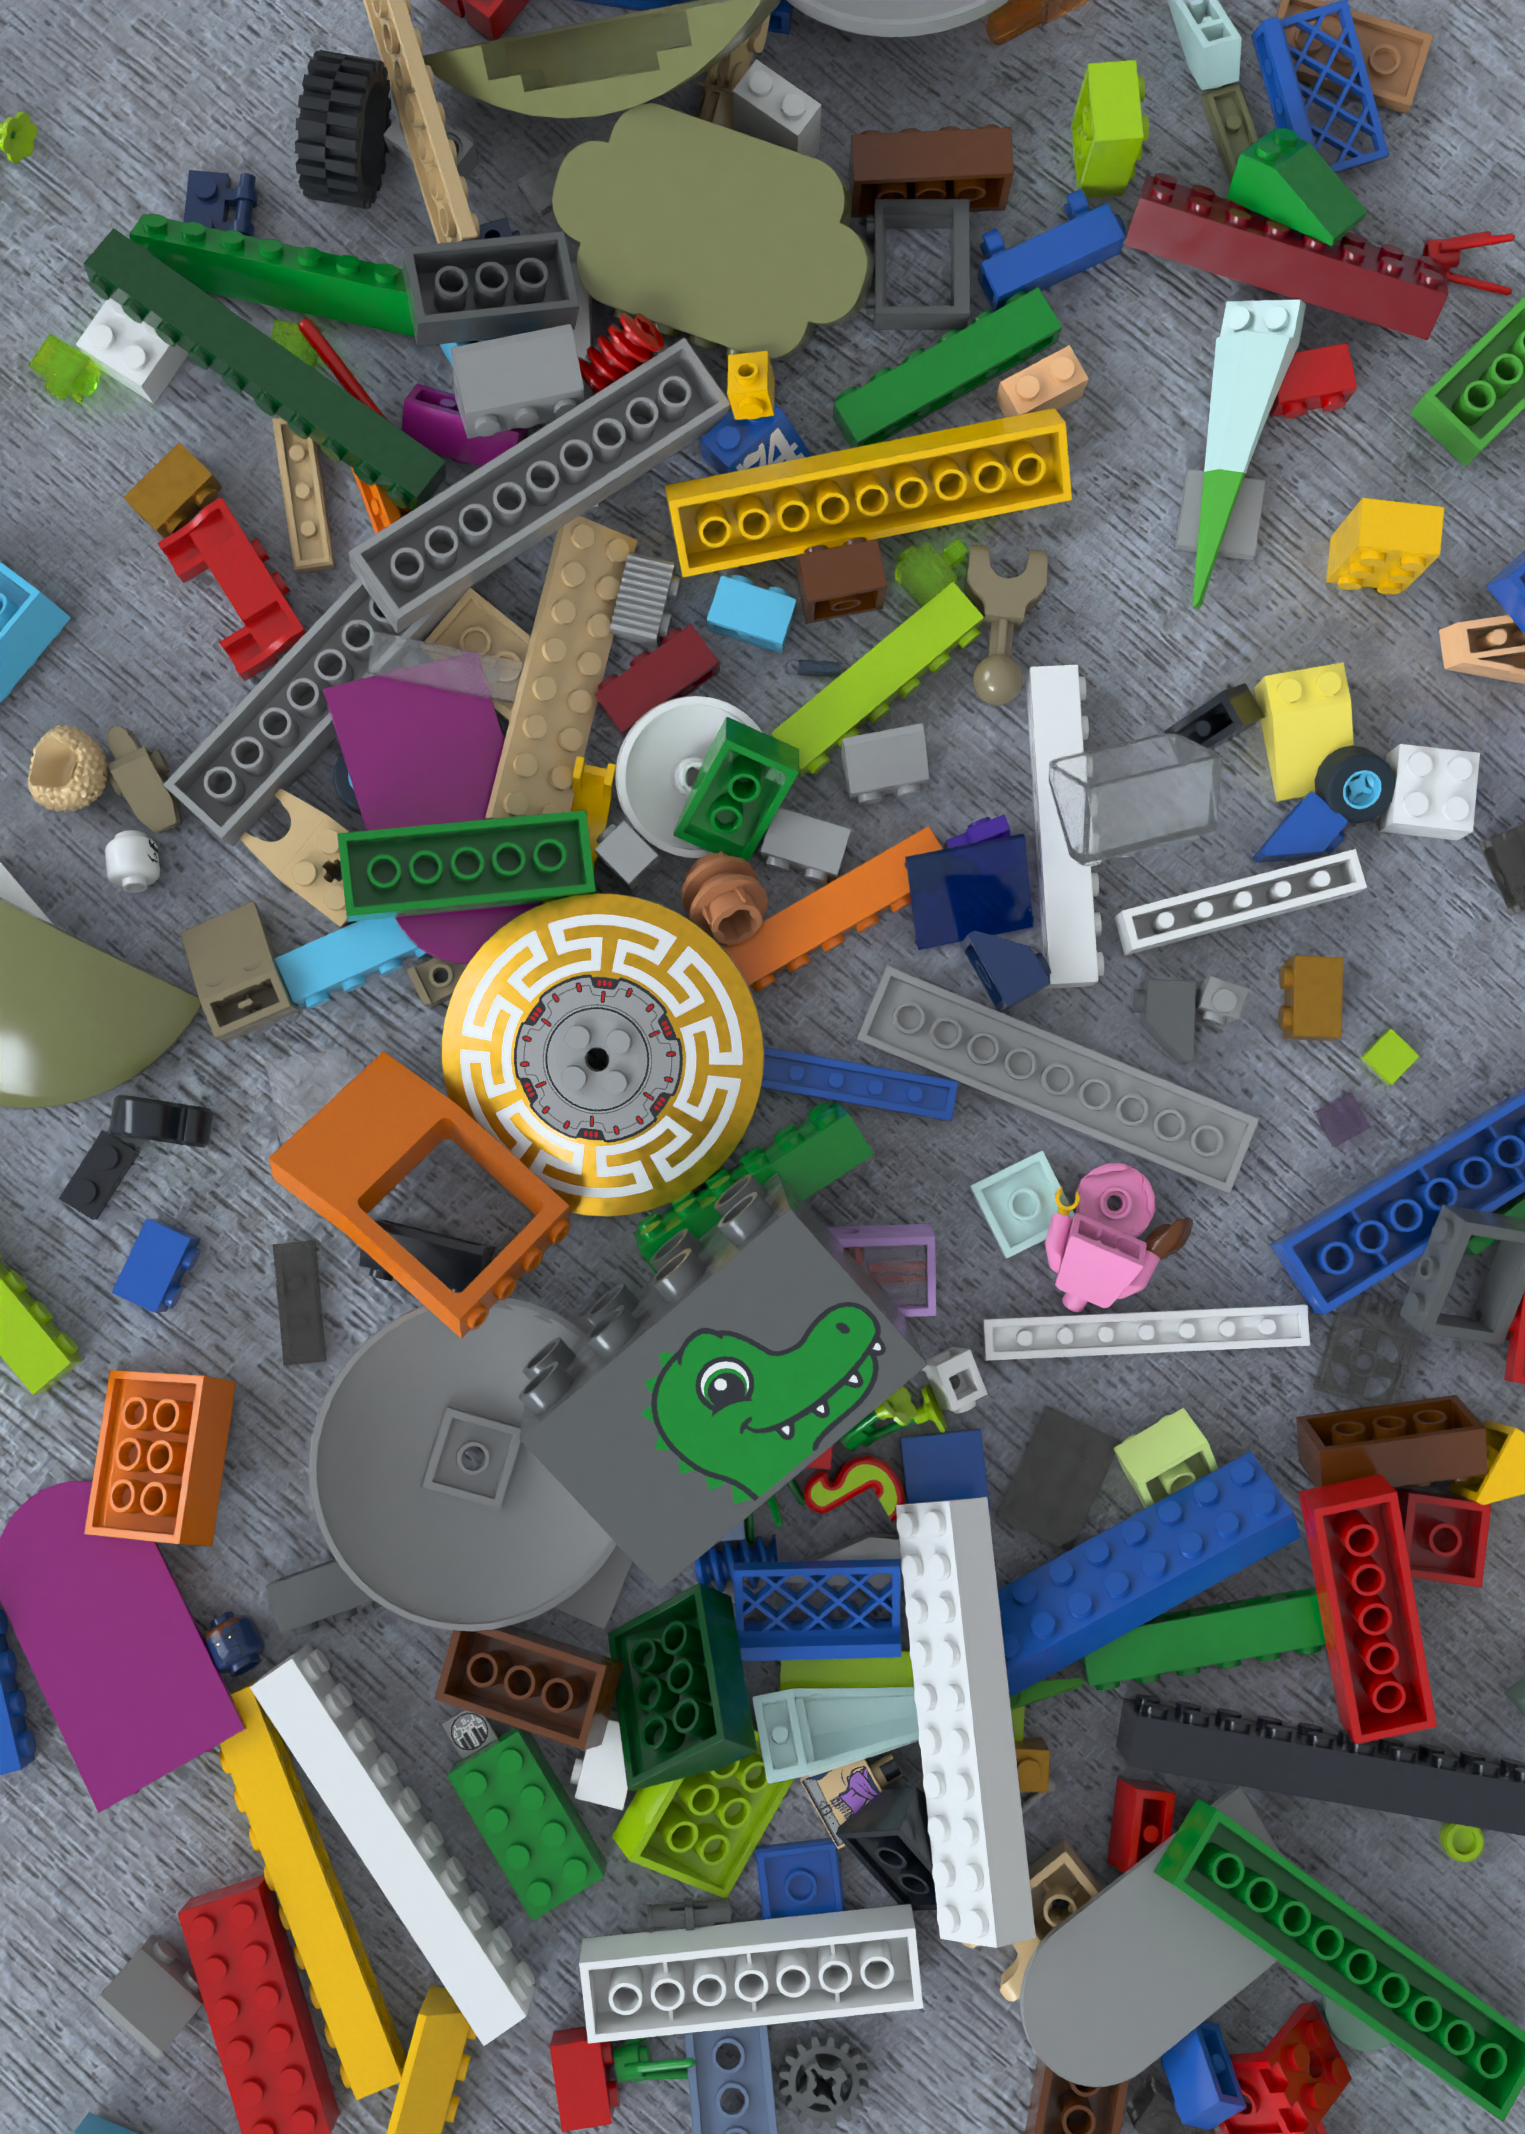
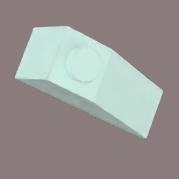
M1167 0L1188 68L1201 90L1217 89L1225 84L1239 81L1242 38L1219 1Z

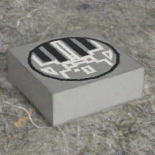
M465 1709L442 1723L444 1730L462 1760L499 1737L498 1732L488 1717Z

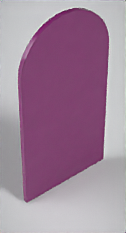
M477 652L445 660L439 659L436 662L324 688V695L366 831L486 820L485 817L504 745V738ZM544 902L394 918L408 939L427 954L450 963L469 964L483 944L499 929L523 913L543 905Z
M70 1481L39 1490L37 1494L22 1504L8 1521L0 1537V1601L98 1813L128 1796L137 1794L142 1788L201 1754L212 1751L215 1746L247 1729L220 1671L217 1669L209 1653L204 1638L158 1543L84 1534L92 1482Z

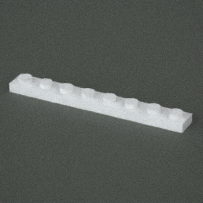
M1305 1304L982 1319L984 1360L986 1361L1310 1346L1308 1305Z

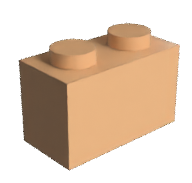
M1068 345L1001 381L995 400L1005 418L1052 408L1058 410L1083 396L1089 378L1072 348Z

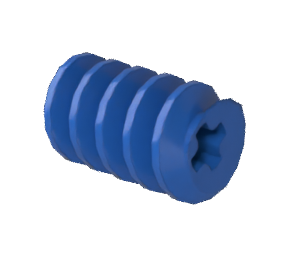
M776 1534L772 1535L769 1547H766L761 1536H756L753 1548H749L746 1539L739 1540L736 1550H733L730 1541H723L720 1551H717L715 1545L712 1546L695 1561L697 1582L710 1587L711 1581H714L718 1590L724 1592L729 1579L734 1586V1563L778 1562ZM743 1577V1581L744 1578H747L752 1590L758 1588L760 1577Z

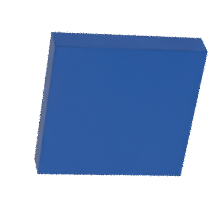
M980 1428L899 1437L907 1504L987 1497L990 1511Z
M832 1838L756 1846L755 1854L763 1920L845 1911L838 1849Z

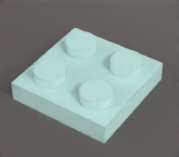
M1043 1150L969 1186L1005 1259L1046 1239L1052 1214H1057L1058 1211L1055 1193L1061 1186ZM1062 1190L1059 1197L1060 1202L1064 1205H1070ZM1070 1210L1069 1217L1073 1219L1074 1212Z

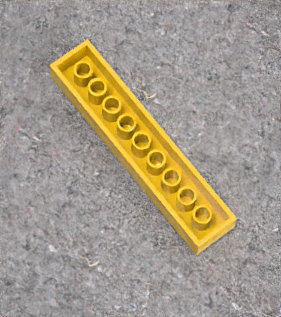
M1055 408L664 485L683 578L804 554L807 548L816 545H826L829 549L844 546V542L853 538L865 537L869 541L1072 500L1066 422Z

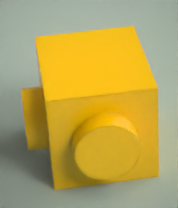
M768 351L728 355L727 395L735 420H753L760 417L774 416L775 376Z

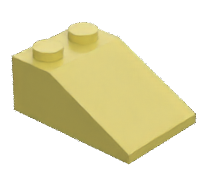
M1344 662L1267 675L1254 687L1257 703L1265 715V718L1260 721L1276 802L1303 798L1311 791L1315 793V777L1319 766L1325 758L1339 748L1354 745L1351 697Z

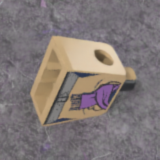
M890 1753L872 1764L866 1758L812 1777L804 1776L799 1778L839 1850L845 1844L836 1835L838 1827L884 1790V1786L903 1776V1773L893 1754Z

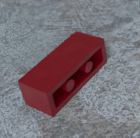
M691 624L683 630L680 627L675 628L662 639L663 645L652 653L648 650L640 653L630 662V669L619 677L617 674H612L598 685L599 691L594 694L597 704L623 739H625L633 725L649 710L663 702L688 696L720 672L719 661Z

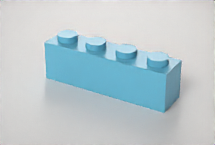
M392 917L357 921L283 954L274 960L293 1003L301 1007L307 1005V1008L311 1009L330 1000L329 994L342 988L344 992L356 990L367 984L365 978L380 972L381 976L389 975L404 967L402 961L413 956H417L418 959H424L431 955L412 943L400 929L395 918Z

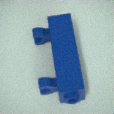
M1079 189L1066 196L1068 203L1063 206L1070 221L1013 248L1005 249L1003 239L997 228L983 234L984 242L980 244V248L986 260L981 262L977 280L993 311L995 312L1004 307L1006 301L1020 291H1025L1027 294L1036 288H1039L1040 291L1045 290L1119 255L1126 236V228L1120 215H1114L1108 203L1090 211L1086 196Z

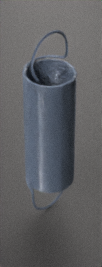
M799 659L798 672L793 674L839 677V662Z

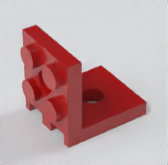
M1314 2002L1301 2003L1263 2052L1229 2054L1241 2092L1250 2100L1251 2104L1245 2101L1247 2108L1220 2123L1219 2127L1223 2134L1313 2133L1352 2079L1346 2063L1342 2059Z

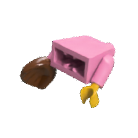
M1061 1186L1055 1193L1058 1211L1057 1214H1052L1045 1247L1049 1267L1057 1273L1055 1286L1066 1292L1062 1298V1303L1067 1309L1073 1312H1082L1088 1302L1102 1308H1107L1116 1299H1124L1143 1290L1147 1286L1159 1261L1166 1259L1173 1253H1177L1185 1245L1191 1234L1193 1220L1189 1217L1180 1218L1172 1225H1161L1150 1233L1143 1242L1078 1213L1074 1214L1073 1219L1070 1218V1210L1078 1206L1080 1196L1076 1190L1074 1202L1070 1205L1062 1204L1059 1200L1063 1186Z

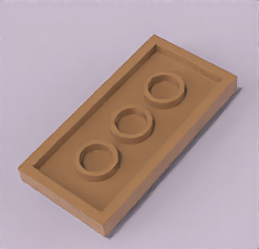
M1281 0L1276 17L1278 16L1279 19H1283L1332 3L1323 0ZM1350 9L1375 104L1407 114L1414 99L1433 35ZM1338 13L1324 17L1319 27L1321 31L1335 39H1338L1342 31ZM1316 20L1311 21V22H1308V23H1310L1311 25L1314 26ZM1297 27L1285 29L1287 43L1301 51L1309 35ZM1314 38L1306 55L1325 65L1332 48ZM1337 52L1330 69L1348 79L1353 70L1351 60ZM1301 63L1296 75L1298 80L1314 85L1319 73ZM1324 77L1320 85L1322 88L1341 93L1343 87ZM1348 91L1346 94L1348 96L1361 100L1360 97L1356 96L1350 91Z

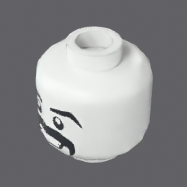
M134 830L123 831L116 834L114 839L106 845L105 857L108 880L115 886L122 887L125 892H143L147 889V886L155 883L160 877L157 843L147 837L145 833Z

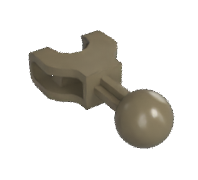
M972 545L970 548L964 593L984 616L981 627L990 628L988 657L977 665L973 674V687L978 697L990 705L1001 706L1008 704L1016 699L1022 690L1024 683L1023 672L1020 665L1012 658L1014 630L1020 631L1025 613L1035 608L1046 588L1048 553L1044 550H1031L1024 572L1018 577L1005 578L997 575L991 568L987 546Z

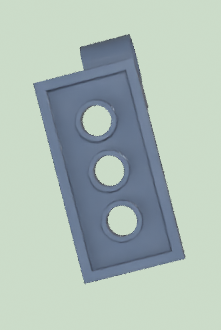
M768 2025L684 2033L686 2058H693L695 2060L693 2067H687L693 2134H778ZM732 2043L738 2047L741 2057L735 2065L725 2066L718 2061L716 2052L722 2044ZM737 2088L743 2093L745 2102L740 2109L730 2111L722 2105L720 2097L726 2089Z

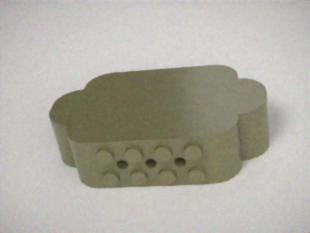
M645 103L630 108L618 119L612 130L609 143L604 141L582 143L567 154L560 166L552 197L556 220L567 235L580 242L576 262L577 273L584 289L595 300L614 307L613 316L620 318L625 313L635 319L636 314L640 313L649 320H652L654 326L661 333L679 338L682 331L689 333L688 342L713 350H717L718 344L727 347L725 355L768 351L770 360H785L796 356L805 349L813 337L816 325L837 326L852 319L865 303L874 272L872 254L865 241L848 227L852 212V202L846 184L829 165L821 160L659 104Z

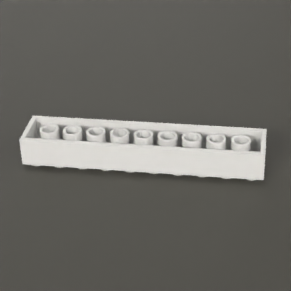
M987 1497L896 1505L901 1571L906 1601L905 1612L908 1620L910 1658L915 1688L914 1699L917 1708L919 1745L924 1776L923 1787L926 1796L928 1833L933 1864L932 1875L935 1883L940 1939L999 1948L1036 1938Z
M308 1643L270 1669L250 1689L483 2046H485L527 2016L535 1990L533 1985L535 1984L534 1975L529 1966L524 1961L519 1963L511 1952L512 1943L506 1931L501 1926L496 1928L487 1915L489 1907L483 1896L478 1891L474 1893L471 1891L464 1880L466 1872L460 1861L455 1856L450 1858L441 1845L444 1843V1840L437 1826L431 1821L427 1823L420 1813L421 1804L414 1791L410 1787L404 1788L397 1778L398 1769L391 1756L386 1752L382 1754L374 1743L375 1733L371 1725L365 1718L359 1719L350 1706L353 1704V1700L348 1690L341 1683L336 1685L328 1672L330 1665L325 1655L319 1649L314 1650L310 1643Z

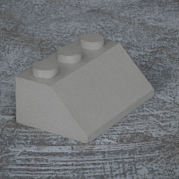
M571 324L451 348L455 400L467 439L478 436L487 437L497 432L516 428H530L536 424L554 421L584 402V387Z

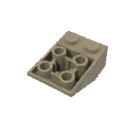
M254 901L180 932L200 1003L216 1039L229 1042L300 1011L299 1006L293 1003L274 960L278 955Z

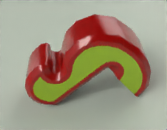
M868 1452L854 1454L842 1462L834 1479L828 1478L825 1469H818L809 1475L804 1484V1499L807 1506L821 1514L829 1512L872 1487L893 1523L897 1519L896 1505L904 1504L905 1498L903 1487L896 1472L883 1458Z

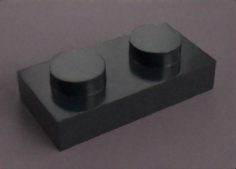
M102 1130L59 1199L90 1219L97 1220L140 1151L108 1131Z

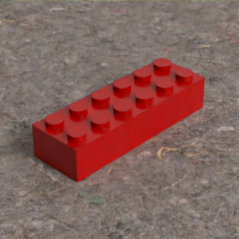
M1381 1474L1299 1491L1340 1723L1355 1745L1437 1727L1397 1491Z
M263 1874L190 1898L178 1912V1917L241 2133L331 2134L340 2112L286 1929L283 1927L279 1916V1905L275 1892L269 1889Z

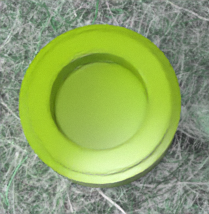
M1445 1822L1440 1829V1845L1454 1860L1470 1862L1482 1853L1485 1841L1480 1828Z

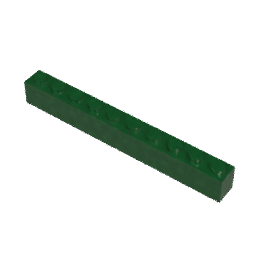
M115 228L111 230L84 262L89 278L88 284L98 296L104 300L111 298L116 301L132 320L140 324L144 321L153 327L156 334L166 344L172 347L176 344L188 352L191 360L205 370L211 368L221 375L223 382L237 393L244 391L254 398L256 405L263 412L270 416L276 414L287 422L288 427L300 438H311L320 445L321 450L335 462L342 460L352 467L356 476L364 483L371 486L375 483L385 490L388 498L400 508L405 509L409 507L412 510L418 508L431 498L446 479V464L442 458Z

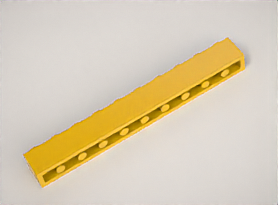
M258 1678L229 1690L247 1729L219 1744L221 1747L219 1759L226 1774L231 1773L236 1786L234 1790L236 1805L241 1813L246 1812L251 1828H249L251 1844L256 1852L261 1851L266 1864L264 1868L266 1883L271 1891H276L281 1904L279 1916L282 1925L287 1931L291 1930L296 1943L294 1954L297 1964L301 1970L306 1969L311 1982L309 1986L311 2001L317 2010L320 2008L326 2021L324 2026L326 2040L331 2049L336 2048L340 2057V2075L343 2084L347 2089H352L357 2101L399 2083L407 2057L285 1741L250 1689L260 1679Z

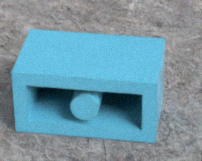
M721 575L707 617V631L782 654L796 613L797 599L792 598L791 593L782 588L769 587V590L754 586L752 580L741 575H732L731 578Z

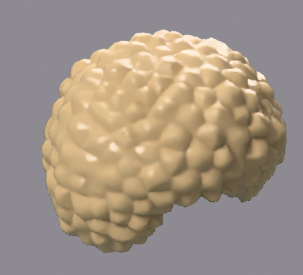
M57 725L56 728L46 732L36 747L33 748L34 755L30 758L32 763L29 765L30 771L28 772L27 780L28 789L33 799L41 806H44L45 809L54 810L55 812L63 811L67 813L69 810L75 812L78 809H83L84 806H89L102 795L108 780L109 765L105 761L104 750L89 734L74 726L65 725L63 727Z

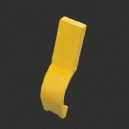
M577 756L572 776V792L575 795L571 811L586 810L593 872H595L598 860L595 848L599 845L596 839L607 828L616 765L608 763L607 769L585 764L586 758Z

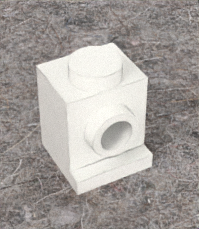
M951 1347L926 1360L928 1365L922 1371L926 1372L940 1409L953 1411L955 1414L963 1413L976 1406L975 1400L988 1394L970 1349ZM950 1377H953V1385H951L949 1380Z

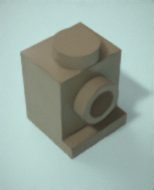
M434 957L406 970L423 1005L432 1009L451 1000L456 985L468 964L450 963ZM446 969L449 974L448 979L444 983H437L435 980L436 972Z

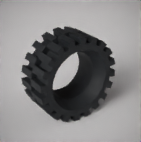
M325 50L316 51L313 54L314 60L310 59L307 65L308 75L304 74L302 81L304 91L303 95H299L298 101L300 115L299 118H296L295 130H298V140L295 141V153L298 154L296 171L297 174H300L298 181L300 189H303V195L308 199L369 209L371 208V203H374L377 199L376 191H380L382 185L381 174H385L386 169L385 155L389 151L383 136L391 126L389 112L392 106L391 98H388L391 87L390 80H387V68L384 67V63L380 60Z

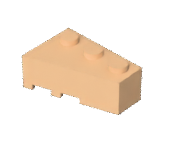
M1509 615L1458 622L1439 630L1445 670L1525 685V634Z

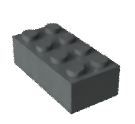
M564 231L403 247L402 272L417 347L501 338L571 324L572 329H575L579 302Z

